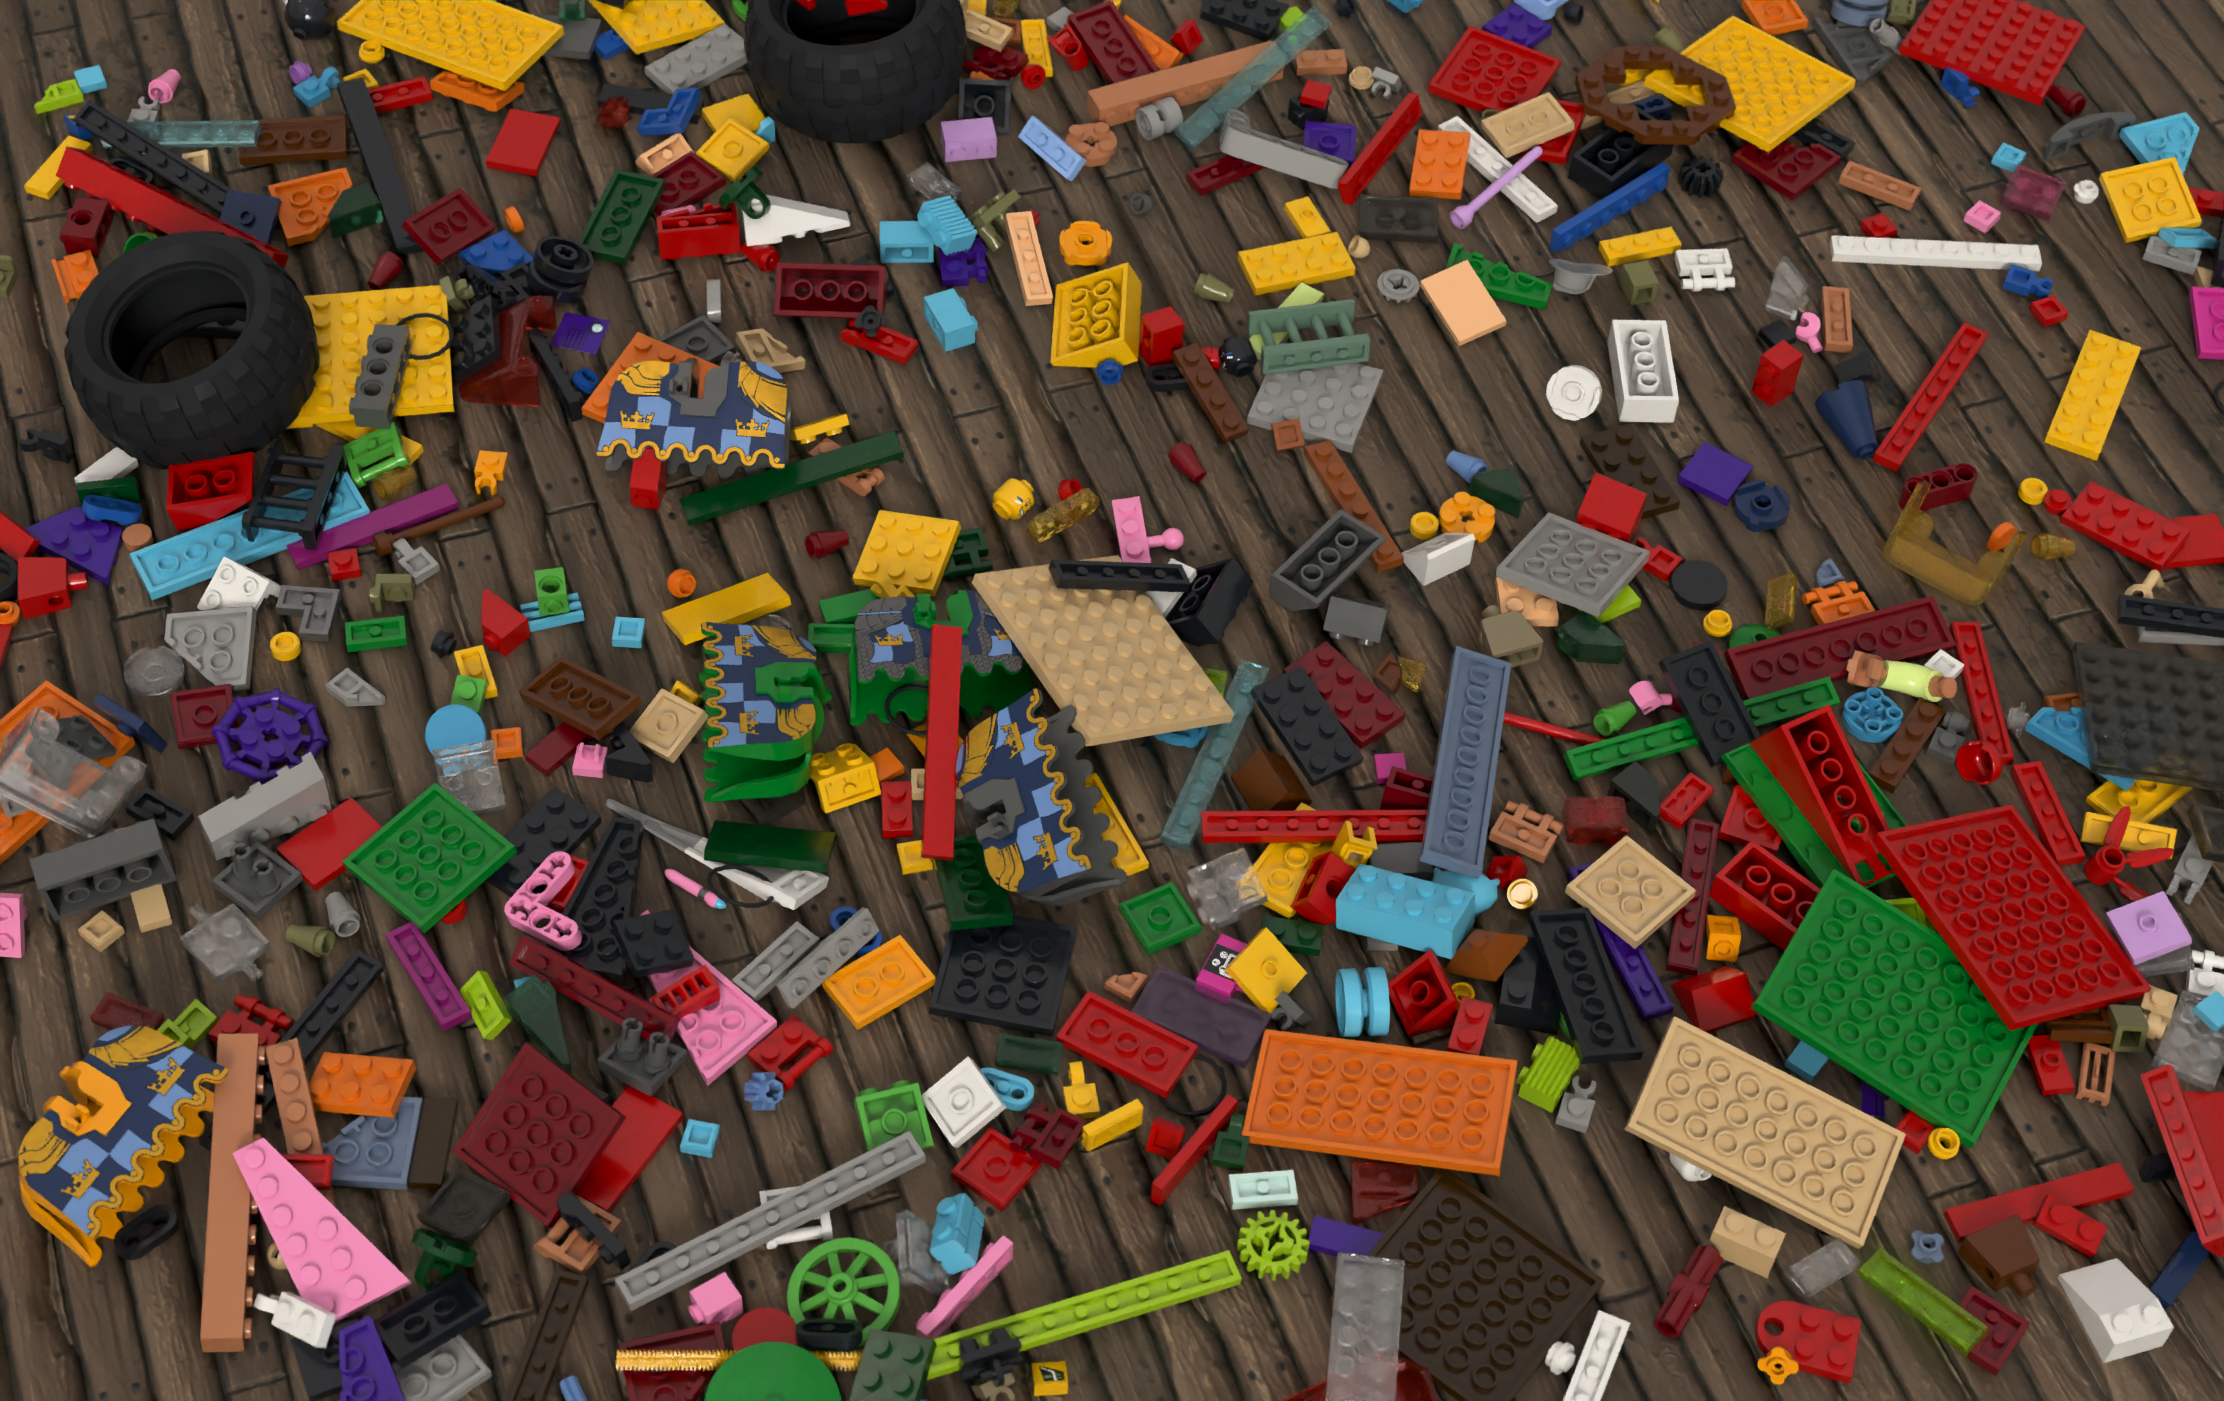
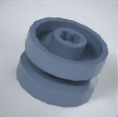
M1833 0L1831 15L1833 18L1846 24L1870 27L1875 19L1880 18L1885 21L1887 8L1884 4L1888 3L1889 0Z

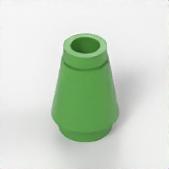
M1624 701L1600 709L1594 717L1596 730L1603 736L1616 735L1635 716V706L1630 701Z

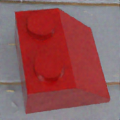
M1596 472L1578 511L1576 523L1631 544L1639 530L1648 494Z

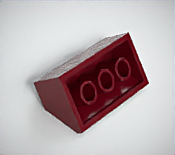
M777 263L774 316L856 319L868 305L874 306L880 315H884L888 290L887 270L885 266Z

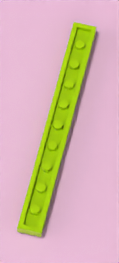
M1230 1250L942 1336L933 1339L937 1345L927 1380L959 1371L960 1357L958 1349L959 1342L962 1340L976 1339L979 1347L984 1348L990 1346L988 1335L992 1331L1005 1328L1011 1338H1019L1022 1344V1348L1019 1350L1021 1352L1240 1285L1242 1278Z

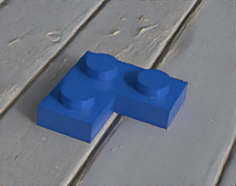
M698 88L676 89L668 107L645 110L636 129L641 136L684 133L702 94Z

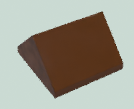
M1260 748L1231 776L1232 782L1250 811H1294L1301 802L1306 805L1312 804V799L1285 756Z

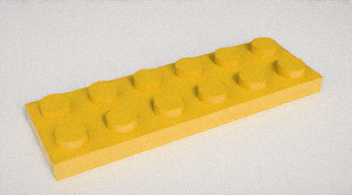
M2089 330L2044 443L2097 461L2141 347Z

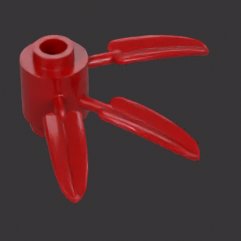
M2125 806L2116 814L2106 833L2104 844L2108 846L2101 847L2087 860L2084 865V873L2089 881L2096 885H2106L2112 880L2121 887L2119 889L2121 895L2135 902L2149 895L2130 882H2123L2116 876L2123 870L2125 864L2129 863L2133 869L2150 866L2170 858L2174 854V850L2172 848L2149 849L2128 853L2126 855L2127 858H2125L2124 853L2119 849L2131 814L2130 807Z

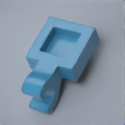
M330 66L323 71L319 79L313 75L293 87L295 96L309 108L314 107L331 96V89L337 88V83L341 81L335 76L339 72L333 66Z

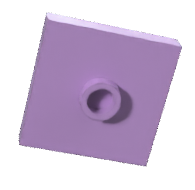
M2164 891L2106 912V919L2134 965L2192 944L2190 934Z

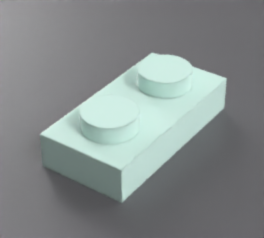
M1294 1170L1229 1174L1228 1184L1232 1210L1297 1205L1298 1195Z

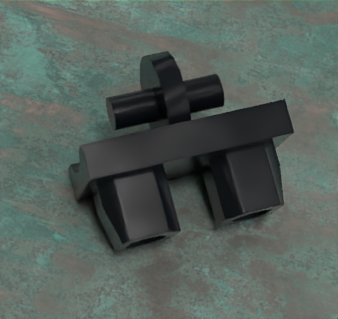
M1001 1328L992 1331L988 1335L990 1346L980 1348L976 1339L973 1338L960 1341L958 1349L960 1357L959 1375L962 1382L979 1377L981 1382L992 1379L995 1387L1003 1386L1005 1383L1004 1375L1014 1372L1013 1366L1020 1364L1019 1350L1022 1348V1344L1019 1338H1011L1007 1330Z

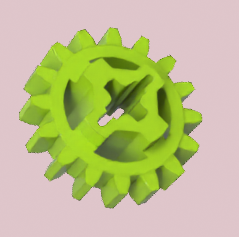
M1275 1210L1270 1211L1269 1217H1265L1260 1211L1257 1213L1256 1221L1248 1218L1246 1228H1240V1239L1237 1242V1250L1241 1251L1239 1260L1240 1262L1249 1261L1247 1266L1248 1272L1255 1269L1259 1270L1258 1278L1260 1279L1266 1273L1270 1274L1272 1281H1276L1277 1274H1282L1285 1279H1288L1290 1269L1298 1273L1301 1263H1306L1307 1251L1310 1244L1309 1240H1306L1307 1230H1298L1299 1220L1295 1219L1289 1222L1287 1220L1288 1213L1286 1212L1280 1218L1276 1217Z

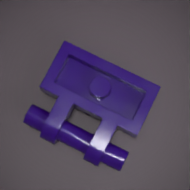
M975 238L970 249L956 253L953 252L952 254L949 253L947 256L938 247L942 287L969 286V278H976L979 283L987 281V274L989 273L988 263L985 261L987 250L981 238ZM967 261L975 262L972 265H967Z

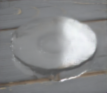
M158 646V649L142 648L133 653L124 665V678L127 687L133 694L143 698H158L168 695L169 692L175 691L180 686L185 676L181 656L175 650L166 646Z

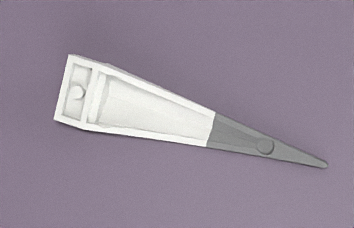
M607 798V807L625 818L640 820L644 829L711 869L724 865H739L762 873L772 883L737 869L718 872L765 901L770 896H773L774 900L772 902H779L783 907L795 910L827 887L829 877L820 872L704 860V849L708 841L707 838L674 827Z

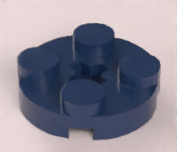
M1761 480L1749 481L1741 485L1734 498L1733 510L1738 519L1746 524L1748 530L1759 532L1761 529H1774L1785 524L1791 502L1788 494L1777 485L1774 488L1765 485L1766 481ZM1759 502L1761 505H1767V507H1759L1757 503Z

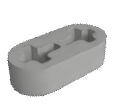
M707 279V319L711 323H722L721 279Z

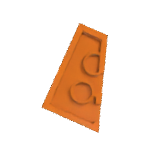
M443 71L430 80V90L439 92L443 96L462 100L466 104L483 107L491 112L499 111L524 93L525 83L515 81L514 86L511 85L506 91L451 71Z

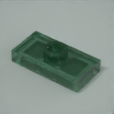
M1001 1033L995 1066L1058 1075L1063 1043Z

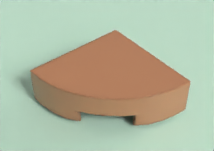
M1140 972L1119 976L1114 975L1105 982L1104 989L1132 1003L1146 984L1148 976Z

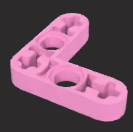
M562 851L550 854L508 900L504 908V912L512 926L562 951H570L576 948L582 941V934L575 921L546 907L575 873V867L569 854ZM547 885L546 890L542 893H532L537 886ZM524 910H526V912H527V914H528V918H527L526 914L522 913ZM551 919L547 926L543 928L536 927L537 922L540 920ZM558 928H559L560 932L563 933V934H565V935H563V936L561 937L560 934H559V932H558Z

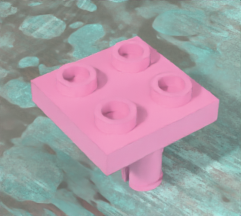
M0 893V957L22 958L25 954L24 920L28 917L29 912L23 903V894Z

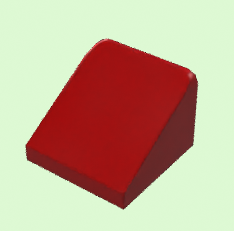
M1493 856L1486 876L1490 880L1498 878L1500 880L1498 887L1507 889L1514 880L1525 879L1528 870L1520 856Z

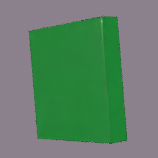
M1173 881L1118 904V911L1147 956L1202 933L1201 924Z

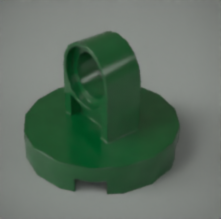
M753 166L745 172L748 177H743L740 180L737 179L720 196V200L717 203L724 210H728L737 204L747 216L752 219H759L768 214L771 204L768 197L756 185L762 178L763 173L757 166ZM753 199L761 201L763 205L761 213H757L752 209L751 201Z
M417 1228L411 1242L424 1249V1252L414 1274L415 1281L427 1290L451 1276L456 1263L473 1267L478 1252L461 1242L457 1244L448 1240L447 1236L425 1228ZM437 1267V1278L431 1283H426L427 1273L432 1268Z

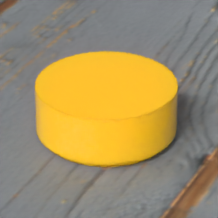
M2026 478L2020 484L2018 496L2027 504L2038 505L2044 502L2043 499L2048 491V487L2037 478Z
M1419 512L1411 518L1410 532L1418 539H1431L1438 532L1439 521L1431 513Z
M281 632L271 639L270 649L275 659L290 661L300 654L301 644L296 634Z

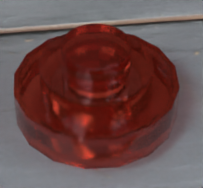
M625 96L607 99L598 110L600 114L596 119L597 123L604 129L608 127L621 128L629 120L628 115L631 102Z

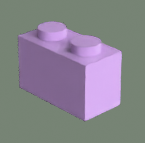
M992 117L941 122V145L945 162L997 157V136Z

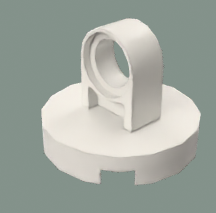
M1579 365L1563 367L1553 374L1546 390L1547 400L1549 399L1554 413L1563 419L1573 421L1580 420L1593 413L1601 402L1602 396L1600 380L1593 371Z

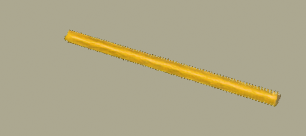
M617 1350L616 1370L618 1371L621 1368L622 1371L625 1366V1371H627L629 1366L630 1371L633 1367L635 1371L638 1366V1371H640L642 1366L643 1371L646 1367L648 1371L651 1366V1371H653L655 1366L656 1371L658 1367L661 1371L664 1366V1371H666L668 1366L669 1371L671 1367L674 1371L677 1366V1371H679L681 1366V1371L684 1370V1367L687 1371L690 1366V1371H692L694 1366V1371L697 1370V1367L700 1371L703 1366V1371H705L707 1366V1371H709L711 1366L712 1371L715 1367L717 1371L719 1366L736 1353V1350L733 1351V1354L732 1350H729V1354L727 1350H725V1353L723 1350L720 1353L719 1350H716V1354L714 1350H712V1354L710 1350L708 1352L703 1350V1354L701 1350H699V1354L697 1350L695 1352L691 1350L690 1354L689 1350H686V1354L684 1350H682V1353L678 1350L677 1354L676 1350H673V1354L671 1350H669V1353L665 1350L664 1354L663 1350H660V1354L658 1350H656V1353L652 1350L651 1354L650 1350H647V1354L645 1350H643V1353L639 1350L638 1354L637 1350H634V1354L632 1350H630V1353L626 1350L625 1354L624 1350H621V1354ZM811 1350L810 1353L820 1359L829 1370L831 1367L832 1371H834V1367H836V1371H838L840 1367V1371H842L844 1367L846 1371L848 1367L849 1371H851V1367H853V1371H855L857 1367L858 1371L864 1350H862V1353L859 1350L857 1352L853 1350V1354L852 1351H849L848 1354V1351L839 1352L838 1350H836V1354L834 1350H832V1354L830 1350L828 1352L824 1350L823 1353L819 1350V1354L817 1350H815V1353Z

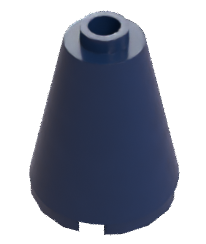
M1852 380L1838 384L1839 390L1832 393L1830 389L1823 392L1815 402L1817 412L1853 458H1859L1860 460L1873 456L1878 448L1868 387L1861 380Z

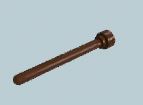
M500 496L395 534H391V532L385 533L384 531L372 535L374 547L380 557L391 554L392 550L396 549L393 543L401 538L410 541L496 510L505 505V500Z

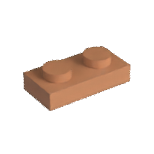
M1344 49L1294 51L1293 59L1297 76L1347 74L1348 66Z

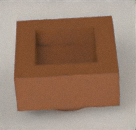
M1299 418L1271 424L1276 452L1304 447Z

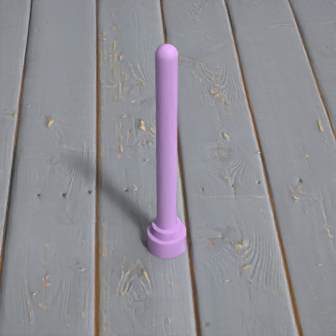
M1540 146L1534 147L1467 206L1463 205L1455 208L1449 214L1452 223L1459 229L1467 227L1472 222L1473 214L1542 155V148Z

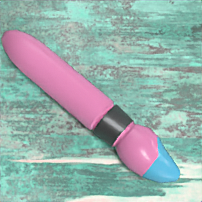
M666 869L664 871L665 876L672 883L699 899L706 901L709 906L717 909H724L726 907L725 902L713 892H710L680 872L673 869Z

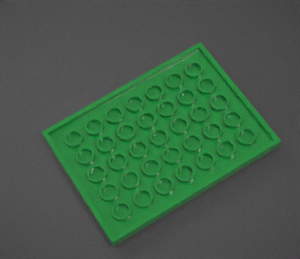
M1835 868L1829 873L1751 1007L1935 1127L1952 1129L1957 1133L1960 1143L1968 1148H1971L1976 1143L2038 1025L2034 1024L2010 1031L1942 936Z

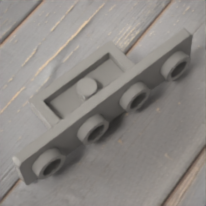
M862 907L833 934L828 935L791 968L787 975L777 983V988L788 1007L795 1008L879 932L869 909Z

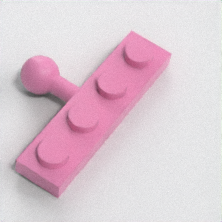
M1139 496L1112 500L1120 555L1123 562L1151 563L1149 548L1164 546L1169 550H1177L1183 545L1184 535L1177 528H1168L1162 535L1147 537Z

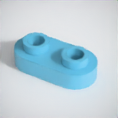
M994 1068L980 1069L1007 1107L1006 1109L1023 1111L1032 1105L1034 1101V1087L1029 1080ZM1016 1095H1020V1096H1022L1023 1098H1022V1099H1015V1098H1013V1097L1016 1096Z

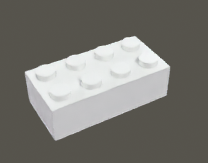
M1612 320L1607 344L1619 422L1673 423L1679 397L1666 320Z

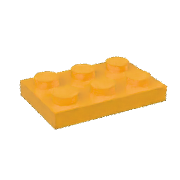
M899 935L834 972L822 983V987L854 1027L859 1030L934 986L936 977L904 938Z

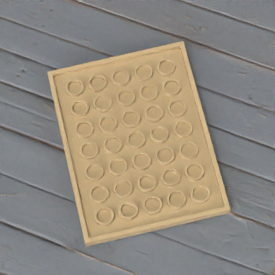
M1119 555L1078 560L1123 562ZM1050 564L974 575L972 584L1059 709L1063 710L1068 705L1076 708L1077 716H1075V721L1071 726L1075 732L1084 736L1086 747L1232 721L1235 714L1145 591L1057 588L1048 569Z

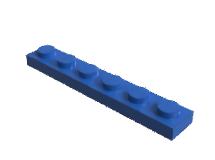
M1662 162L1554 228L1549 248L1556 254L1566 248H1570L1583 237L1590 236L1596 229L1603 225H1608L1614 218L1621 214H1626L1635 205L1645 202L1648 197L1663 191L1668 185L1670 167Z

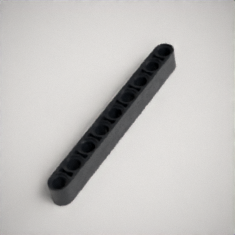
M364 78L337 83L342 106L396 255L402 257L423 252L424 250L401 227L404 220L414 214Z

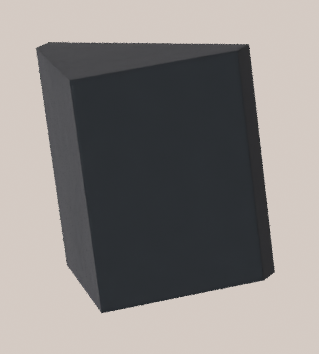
M960 78L958 120L992 117L995 132L1009 133L1011 81Z

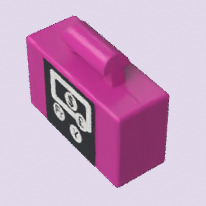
M1221 934L1217 942H1215V946L1203 968L1198 973L1195 982V993L1226 1006L1230 1005L1237 991H1241L1244 994V991L1224 969L1247 944Z

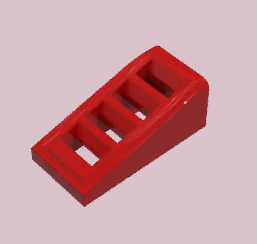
M704 965L648 1000L664 1010L666 1008L663 1003L668 1001L672 1007V1010L669 1012L682 1018L719 1001L720 990L709 969ZM704 985L705 989L701 990L700 986ZM692 990L694 993V996L690 997L688 994V991ZM677 996H680L683 1001L680 1005L675 998Z

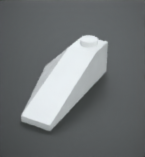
M766 195L770 200L771 207L765 216L759 219H752L741 210L742 228L747 246L782 242V236L794 235L796 238L805 237V233L809 230L822 233L850 226V220L846 211ZM758 199L751 201L752 209L757 213H761L763 210L761 201Z

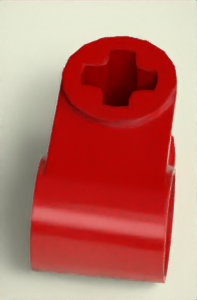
M1065 23L1064 28L1055 35L1046 37L1058 56L1062 57L1070 69L1081 71L1088 66L1090 57L1068 23Z

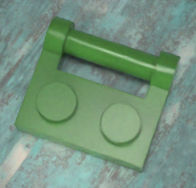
M394 422L391 423L390 429L379 428L343 445L352 479L358 488L366 486L367 481L399 466L403 468L410 465L399 428ZM393 453L395 454V456L362 471V468Z

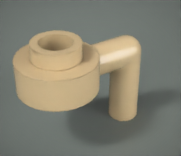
M2155 569L2151 570L2142 584L2130 586L2124 595L2134 596L2137 593H2142L2144 595L2143 598L2155 599L2152 592L2153 587L2161 589L2164 586L2160 572Z

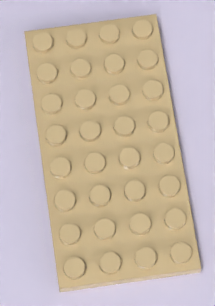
M1675 1016L1669 1022L1624 1129L1857 1249L1861 1248L1865 1243L1906 1135L1896 1128Z

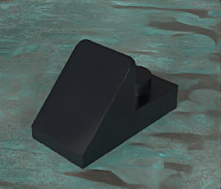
M620 722L612 729L613 739L610 742L614 752L605 757L606 773L610 776L646 783L653 781L650 760L624 722Z

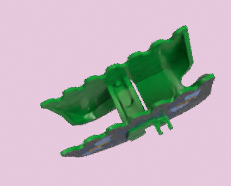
M956 590L947 599L946 613L948 621H936L935 615L937 610L935 602L931 601L929 593L915 594V597H886L871 601L859 611L855 621L852 636L853 645L846 668L850 700V724L853 726L864 724L869 713L876 714L883 723H890L886 718L884 707L887 698L895 690L911 685L928 687L930 633L933 624L962 627L959 708L964 709L969 717H980L984 706L992 707L995 713L1032 691L1033 686L1027 661L977 590ZM916 689L906 690L897 694L889 705L890 716L895 720L896 713L903 711L910 720L922 721L927 710L928 691ZM1040 706L1034 711V714L1040 713Z

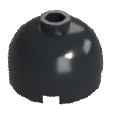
M288 0L285 8V21L296 38L307 41V39L320 40L329 35L338 20L336 10L332 7L329 11L324 7V0Z

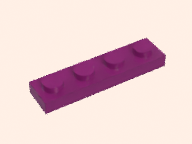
M409 922L385 934L387 943L443 1032L472 1018L470 1009L418 927Z

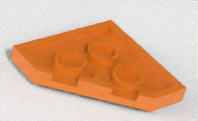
M346 167L268 185L270 196L280 198L282 201L278 219L288 246L314 241L354 193L353 184Z

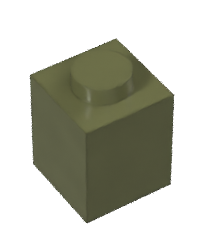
M1647 260L1624 264L1619 285L1631 306L1654 302L1659 281Z
M2109 1004L2107 1015L2111 1023V1031L2115 1033L2112 1044H2109L2111 1051L2143 1053L2149 1025L2141 1007Z

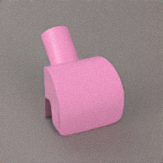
M1803 312L1800 325L1797 326L1795 334L1798 339L1809 344L1813 353H1818L1823 349L1818 340L1821 326L1820 319L1813 313Z
M1649 681L1637 682L1629 689L1630 694L1644 715L1661 705H1671L1673 701L1671 694H1658Z

